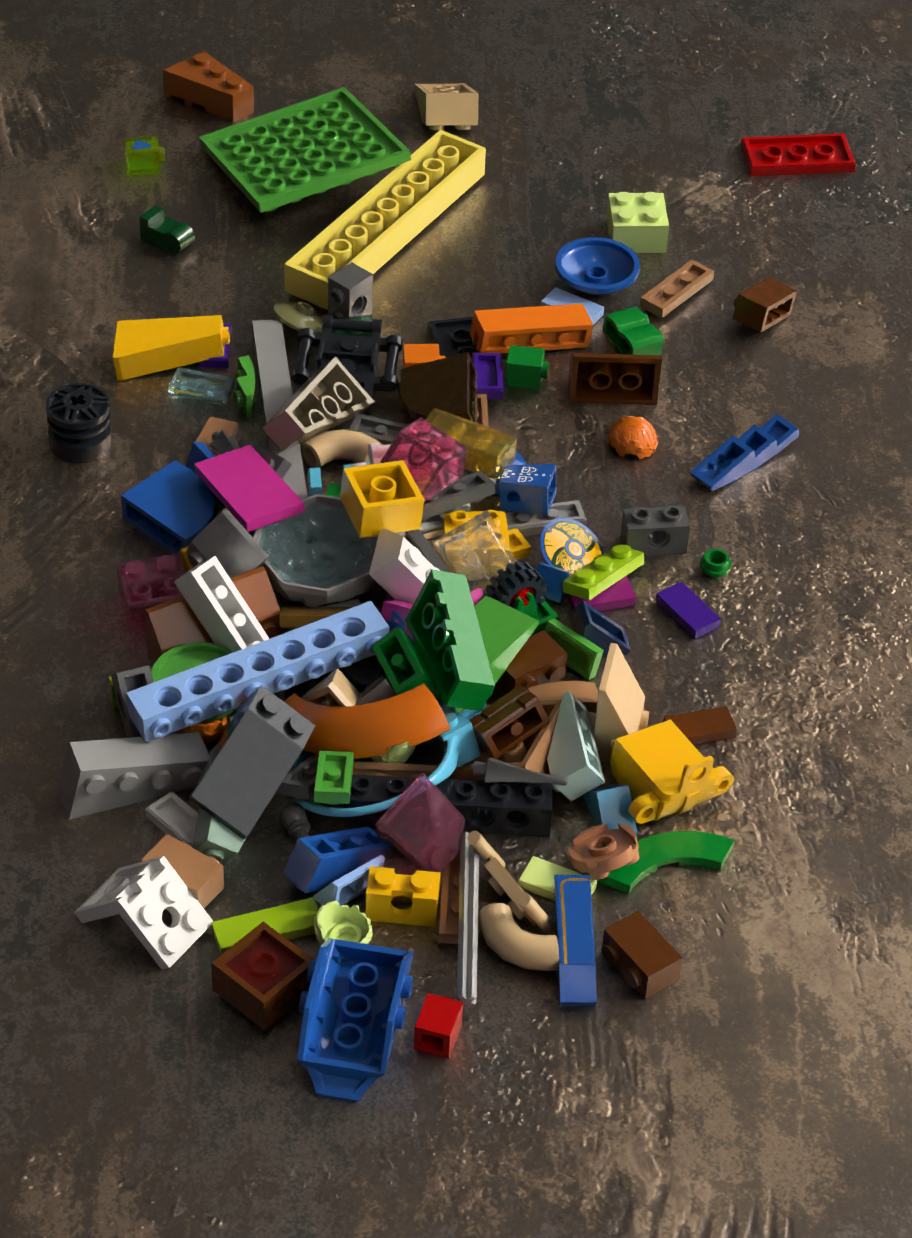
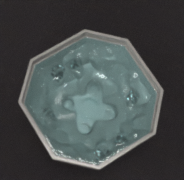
M321 494L312 495L302 499L305 512L256 529L253 539L269 556L263 567L267 572L271 586L286 600L301 602L305 606L317 608L323 604L350 600L357 595L369 592L377 584L369 575L378 536L360 538L341 499L338 497Z

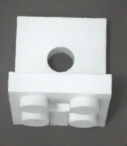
M164 856L119 868L74 912L82 923L120 914L162 970L170 968L213 922ZM164 909H167L172 915L170 927L165 926L162 921Z

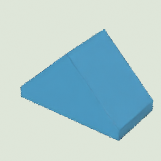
M614 783L596 787L583 794V798L596 826L607 824L609 830L619 829L617 824H625L634 829L637 837L636 821L628 812V808L632 803L629 785Z

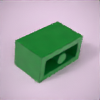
M396 627L371 645L397 695L421 684H424L433 696L439 694L416 643L399 627Z

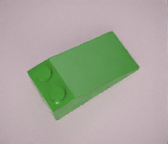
M486 595L474 608L494 683L496 684L539 625V622ZM440 693L434 696L435 699L438 698L444 703ZM451 707L458 713L465 710L462 708Z

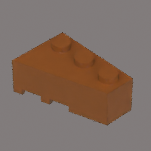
M206 52L198 53L163 70L164 97L170 99L173 96L185 100L186 105L192 107L194 103L205 107V112L232 122L254 113L253 85Z

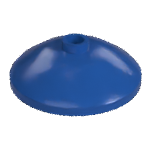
M588 237L574 240L563 246L556 255L555 269L558 276L570 287L588 294L604 295L619 292L633 284L639 275L640 261L636 253L623 243L608 238Z

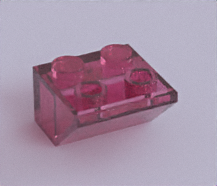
M180 553L116 564L118 592L124 613L145 610L183 596L174 583L175 580L186 573Z

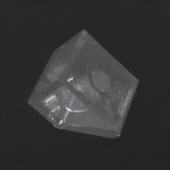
M488 510L432 541L450 572L466 575L470 590L480 587L482 590H485L487 585H492L490 582L492 576L496 578L499 576L497 573L499 569L505 571L507 564L515 565L516 559Z

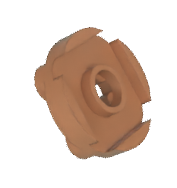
M603 824L581 832L573 839L574 847L572 849L568 848L572 866L579 872L588 873L590 879L599 880L608 876L610 871L621 868L624 865L634 864L640 857L638 852L639 844L634 829L625 824H617L619 829L608 830L607 824Z

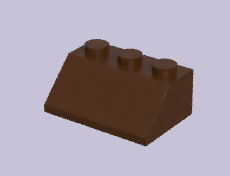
M572 353L568 376L569 403L657 405L662 355Z

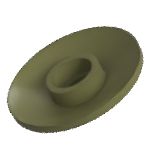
M300 301L297 305L278 303L274 306L273 314L287 326L297 331L302 328H310L315 332L322 333L323 321L313 313L314 308L311 305Z

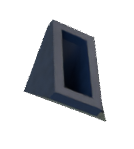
M585 601L580 602L569 614L573 630L603 649L602 657H607L610 643L618 644L623 655L631 652L625 629Z

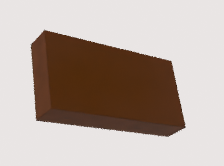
M727 706L664 716L663 720L665 722L671 719L693 745L736 738L737 728Z

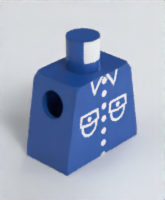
M556 464L508 465L505 467L501 478H489L494 482L496 492L490 496L500 497L501 510L537 515L549 514L557 493Z

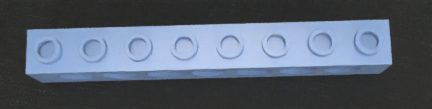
M372 601L363 603L126 693L129 717L145 743L164 737L172 732L196 725L201 721L239 707L261 685L274 694L310 679L318 678L337 668L347 667L352 663L374 656L376 654L371 645L389 633V625Z

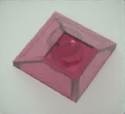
M421 773L375 825L416 869L442 873L460 852V839L464 830L465 818L430 779Z

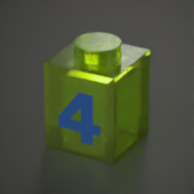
M158 137L125 138L128 176L161 174L160 163H165L164 147H159Z

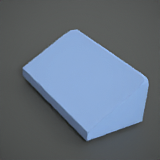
M379 855L335 880L315 894L314 899L321 905L337 901L342 906L366 892L370 866L383 867L385 857Z

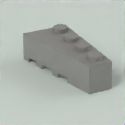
M199 732L169 734L146 743L142 737L69 742L57 792L68 820L164 796L171 791L176 793L194 788L208 764L209 754Z

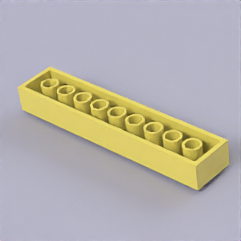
M439 130L411 155L410 161L396 167L284 264L285 292L328 310V277L351 262L374 274L485 175L486 148Z

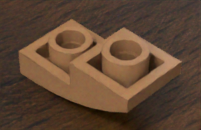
M558 681L536 685L527 689L528 692L530 691L536 695L540 701L562 700L563 694L570 691L587 708L588 712H597L598 691L594 682Z

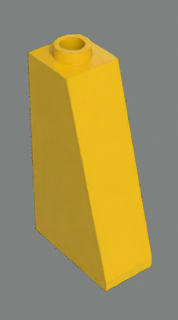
M222 315L117 321L113 351L117 381L198 363L213 357L224 356V346L230 343L229 327L223 326Z

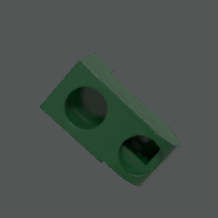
M153 206L139 217L141 240L165 251L178 254L195 241V234L188 224L184 222L178 223L165 216L164 209L159 206Z

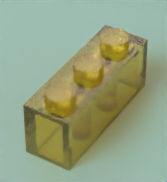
M436 408L433 409L418 429V439L430 438L433 458L440 457L446 453H455L458 467L472 472L481 471L488 478H501L505 467L512 465L515 461L517 437Z

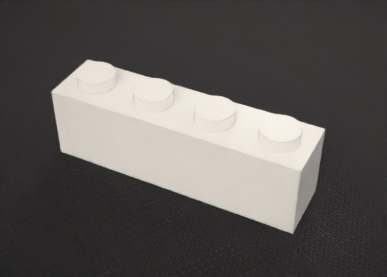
M216 556L198 564L174 581L215 644L236 652L269 639Z

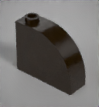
M468 352L401 369V380L398 382L397 390L416 427L461 437L477 433L478 373Z

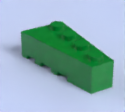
M431 569L405 619L406 625L445 705L481 711L487 699L492 695L495 683L466 575Z

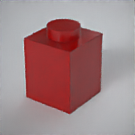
M428 993L414 1028V1050L449 1059L462 1026L463 1002L447 996Z

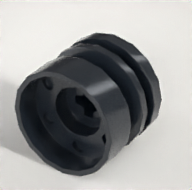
M75 383L62 386L50 394L46 400L49 448L52 453L62 461L74 464L89 463L105 456L112 447L110 399L105 391L94 385Z

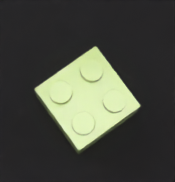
M655 192L609 193L606 219L609 239L625 244L635 253H666L669 222L664 194Z

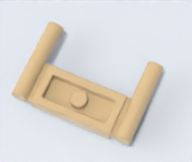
M478 831L470 832L467 840L487 862L484 866L492 875L487 880L500 896L507 893L511 898L507 905L519 920L526 916L534 926L538 925L544 933H551L555 928V923L529 893L523 891L505 869L503 859Z

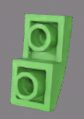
M249 355L238 357V370L234 371L237 390L233 391L235 406L242 409L246 419L253 417L256 405L255 372Z

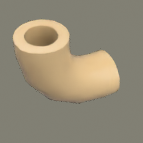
M341 429L325 431L311 437L300 445L302 457L310 467L320 468L324 464L335 460H348L355 463L370 462L368 444L377 443L378 441L362 432Z
M504 903L488 904L479 911V927L486 944L504 961L528 970H558L559 948L556 935H538L522 930L513 918L512 909Z

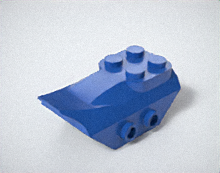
M328 938L320 946L317 960H310L307 972V982H311L309 991H302L299 1002V1013H303L297 1060L307 1069L318 1096L358 1102L365 1091L378 1078L386 1074L396 1029L402 1030L404 1026L406 1007L401 1006L403 998L409 999L412 991L413 977L409 976L414 952Z

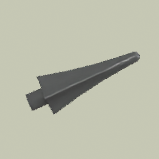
M223 429L213 433V442L209 446L219 453L224 454L239 449L236 438L228 437Z
M491 757L487 760V763L475 761L473 766V775L484 776V783L525 782L563 786L568 783V779L565 777L532 771Z

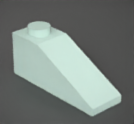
M568 691L562 697L547 762L550 770L548 775L568 779L567 785L552 784V788L557 793L561 792L570 801H573L605 783L587 708Z

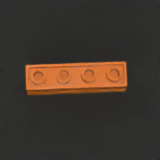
M583 304L474 310L470 335L473 341L478 340L477 350L479 353H509L510 345L545 350L589 347L594 324Z

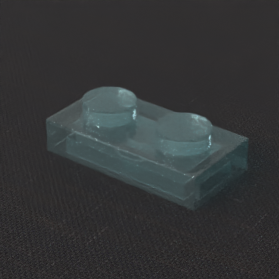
M178 367L169 384V395L226 405L235 388V378Z

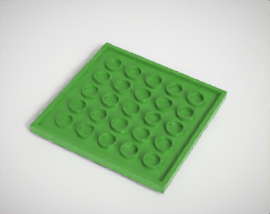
M345 87L199 137L201 147L260 213L274 211L279 206L299 202L302 198L313 194H322L328 189L339 185H348L353 180L365 176H373L379 171L399 167L402 163L411 160L410 150Z

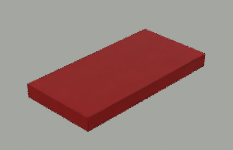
M844 133L741 138V148L750 176L855 172L856 163Z

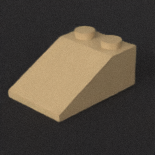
M414 84L421 121L426 126H429L430 130H444L445 125H455L457 130H469L471 125H478L479 93L467 84Z
M610 643L599 687L594 732L599 759L601 762L610 763L613 751L611 741L647 728L649 711L644 710L645 696L618 644Z

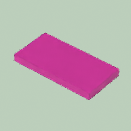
M251 445L194 463L195 473L247 532L305 512L304 502Z

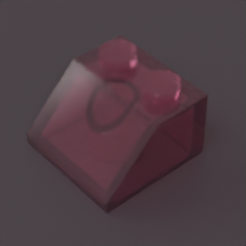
M419 418L399 431L380 463L404 460L425 502L464 476L467 447L423 418Z

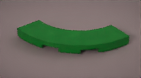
M698 831L666 832L638 840L640 857L637 862L610 871L608 876L597 880V882L629 894L638 882L651 873L656 872L657 868L671 863H676L679 866L696 865L721 871L734 847L735 840L721 835Z

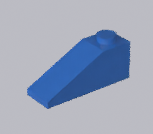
M369 826L298 838L283 873L294 882V886L305 893L320 891L330 883L379 855L386 854L391 846Z

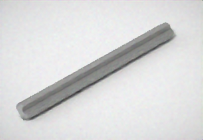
M464 832L460 839L457 1001L463 1002V1006L471 1007L476 1004L479 853L468 842L467 836L469 833Z

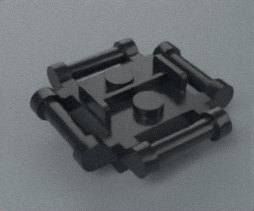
M324 315L322 333L315 332L310 328L299 330L297 340L300 346L297 365L292 371L291 379L294 383L303 385L315 373V371L308 370L311 346L319 347L316 371L336 356L372 399L374 398L375 391L393 392L398 386L396 371L399 352L403 348V339L397 335L381 338L382 319L361 321L333 318V315ZM332 330L372 333V335L368 337L332 334ZM380 352H387L384 375L377 377Z

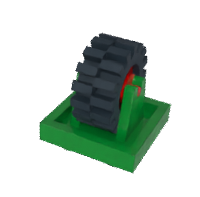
M515 561L514 566L511 563L507 564L505 571L502 569L497 571L499 574L497 578L492 576L490 579L492 585L486 586L485 590L488 593H485L484 597L487 595L538 620L539 625L531 636L543 630L545 631L547 621L553 618L559 621L557 613L542 596L547 594V589L545 588L547 583L533 566L526 561L523 564L521 561Z

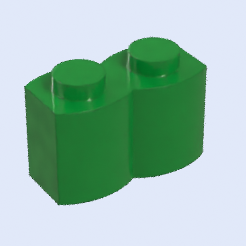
M634 306L604 316L603 333L609 343L617 348L619 354L661 355L662 346L664 345L663 334L650 324L648 316L639 308Z

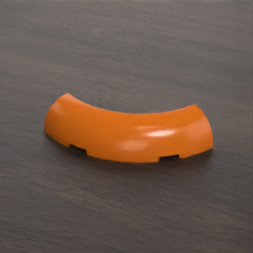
M424 684L388 699L355 706L336 707L318 705L298 697L295 693L284 701L316 725L303 750L315 753L317 758H319V751L354 752V759L384 755L388 753V749L392 746L409 742L410 746H415L450 730L439 703Z

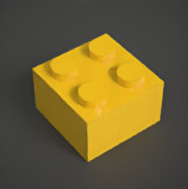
M404 460L343 468L340 499L360 538L378 536L379 531L384 528L394 533L419 530L421 528L424 498Z

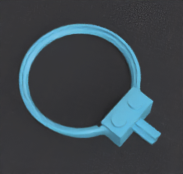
M438 698L436 699L444 712L450 730L425 741V743L431 744L441 739L443 742L447 741L448 746L444 750L443 760L438 768L427 779L409 791L380 803L356 808L326 807L314 803L310 799L295 801L304 809L316 814L331 817H355L381 812L421 795L447 779L453 773L456 766L461 767L481 756L472 723L469 720L486 709V703L481 711L465 709L458 713L451 707L446 706ZM303 751L296 759L290 772L314 753Z

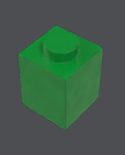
M510 345L505 377L508 386L540 390L542 378L547 379L549 371V361H544L545 349Z

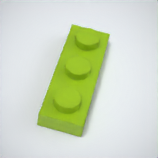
M628 545L614 546L611 550L563 581V592L591 600L643 565L644 552L631 549Z

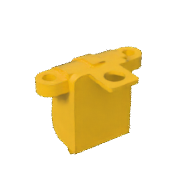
M671 719L611 741L613 748L610 759L612 775L618 784L629 785L630 794L634 800L630 804L628 812L639 824L687 812L693 806L725 793L734 782L733 775L724 766L713 768L714 759L712 756L704 758Z

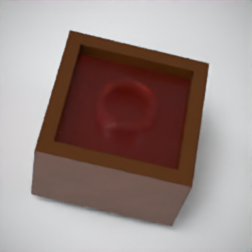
M263 921L211 963L212 990L265 1031L300 1002L303 990L309 991L311 982H307V972L310 960L314 959Z

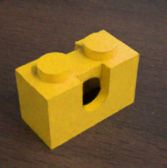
M370 866L366 889L367 918L373 922L436 927L441 872L416 870V873L413 875L396 874L394 872L395 868ZM391 901L412 903V906L408 909H398L392 905Z

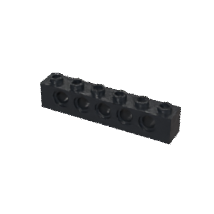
M353 774L349 804H344L343 808L363 807L389 800L409 791L427 778ZM445 779L421 795L396 807L363 816L343 817V827L361 828L369 826L371 829L395 830L400 823L411 821L419 824L423 831L453 833L478 831L480 834L550 837L552 784L524 782L484 783L482 780Z

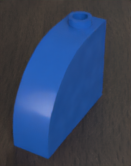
M176 460L121 495L122 518L176 556L182 548L188 547L191 541L215 518L212 491L192 469L185 467Z

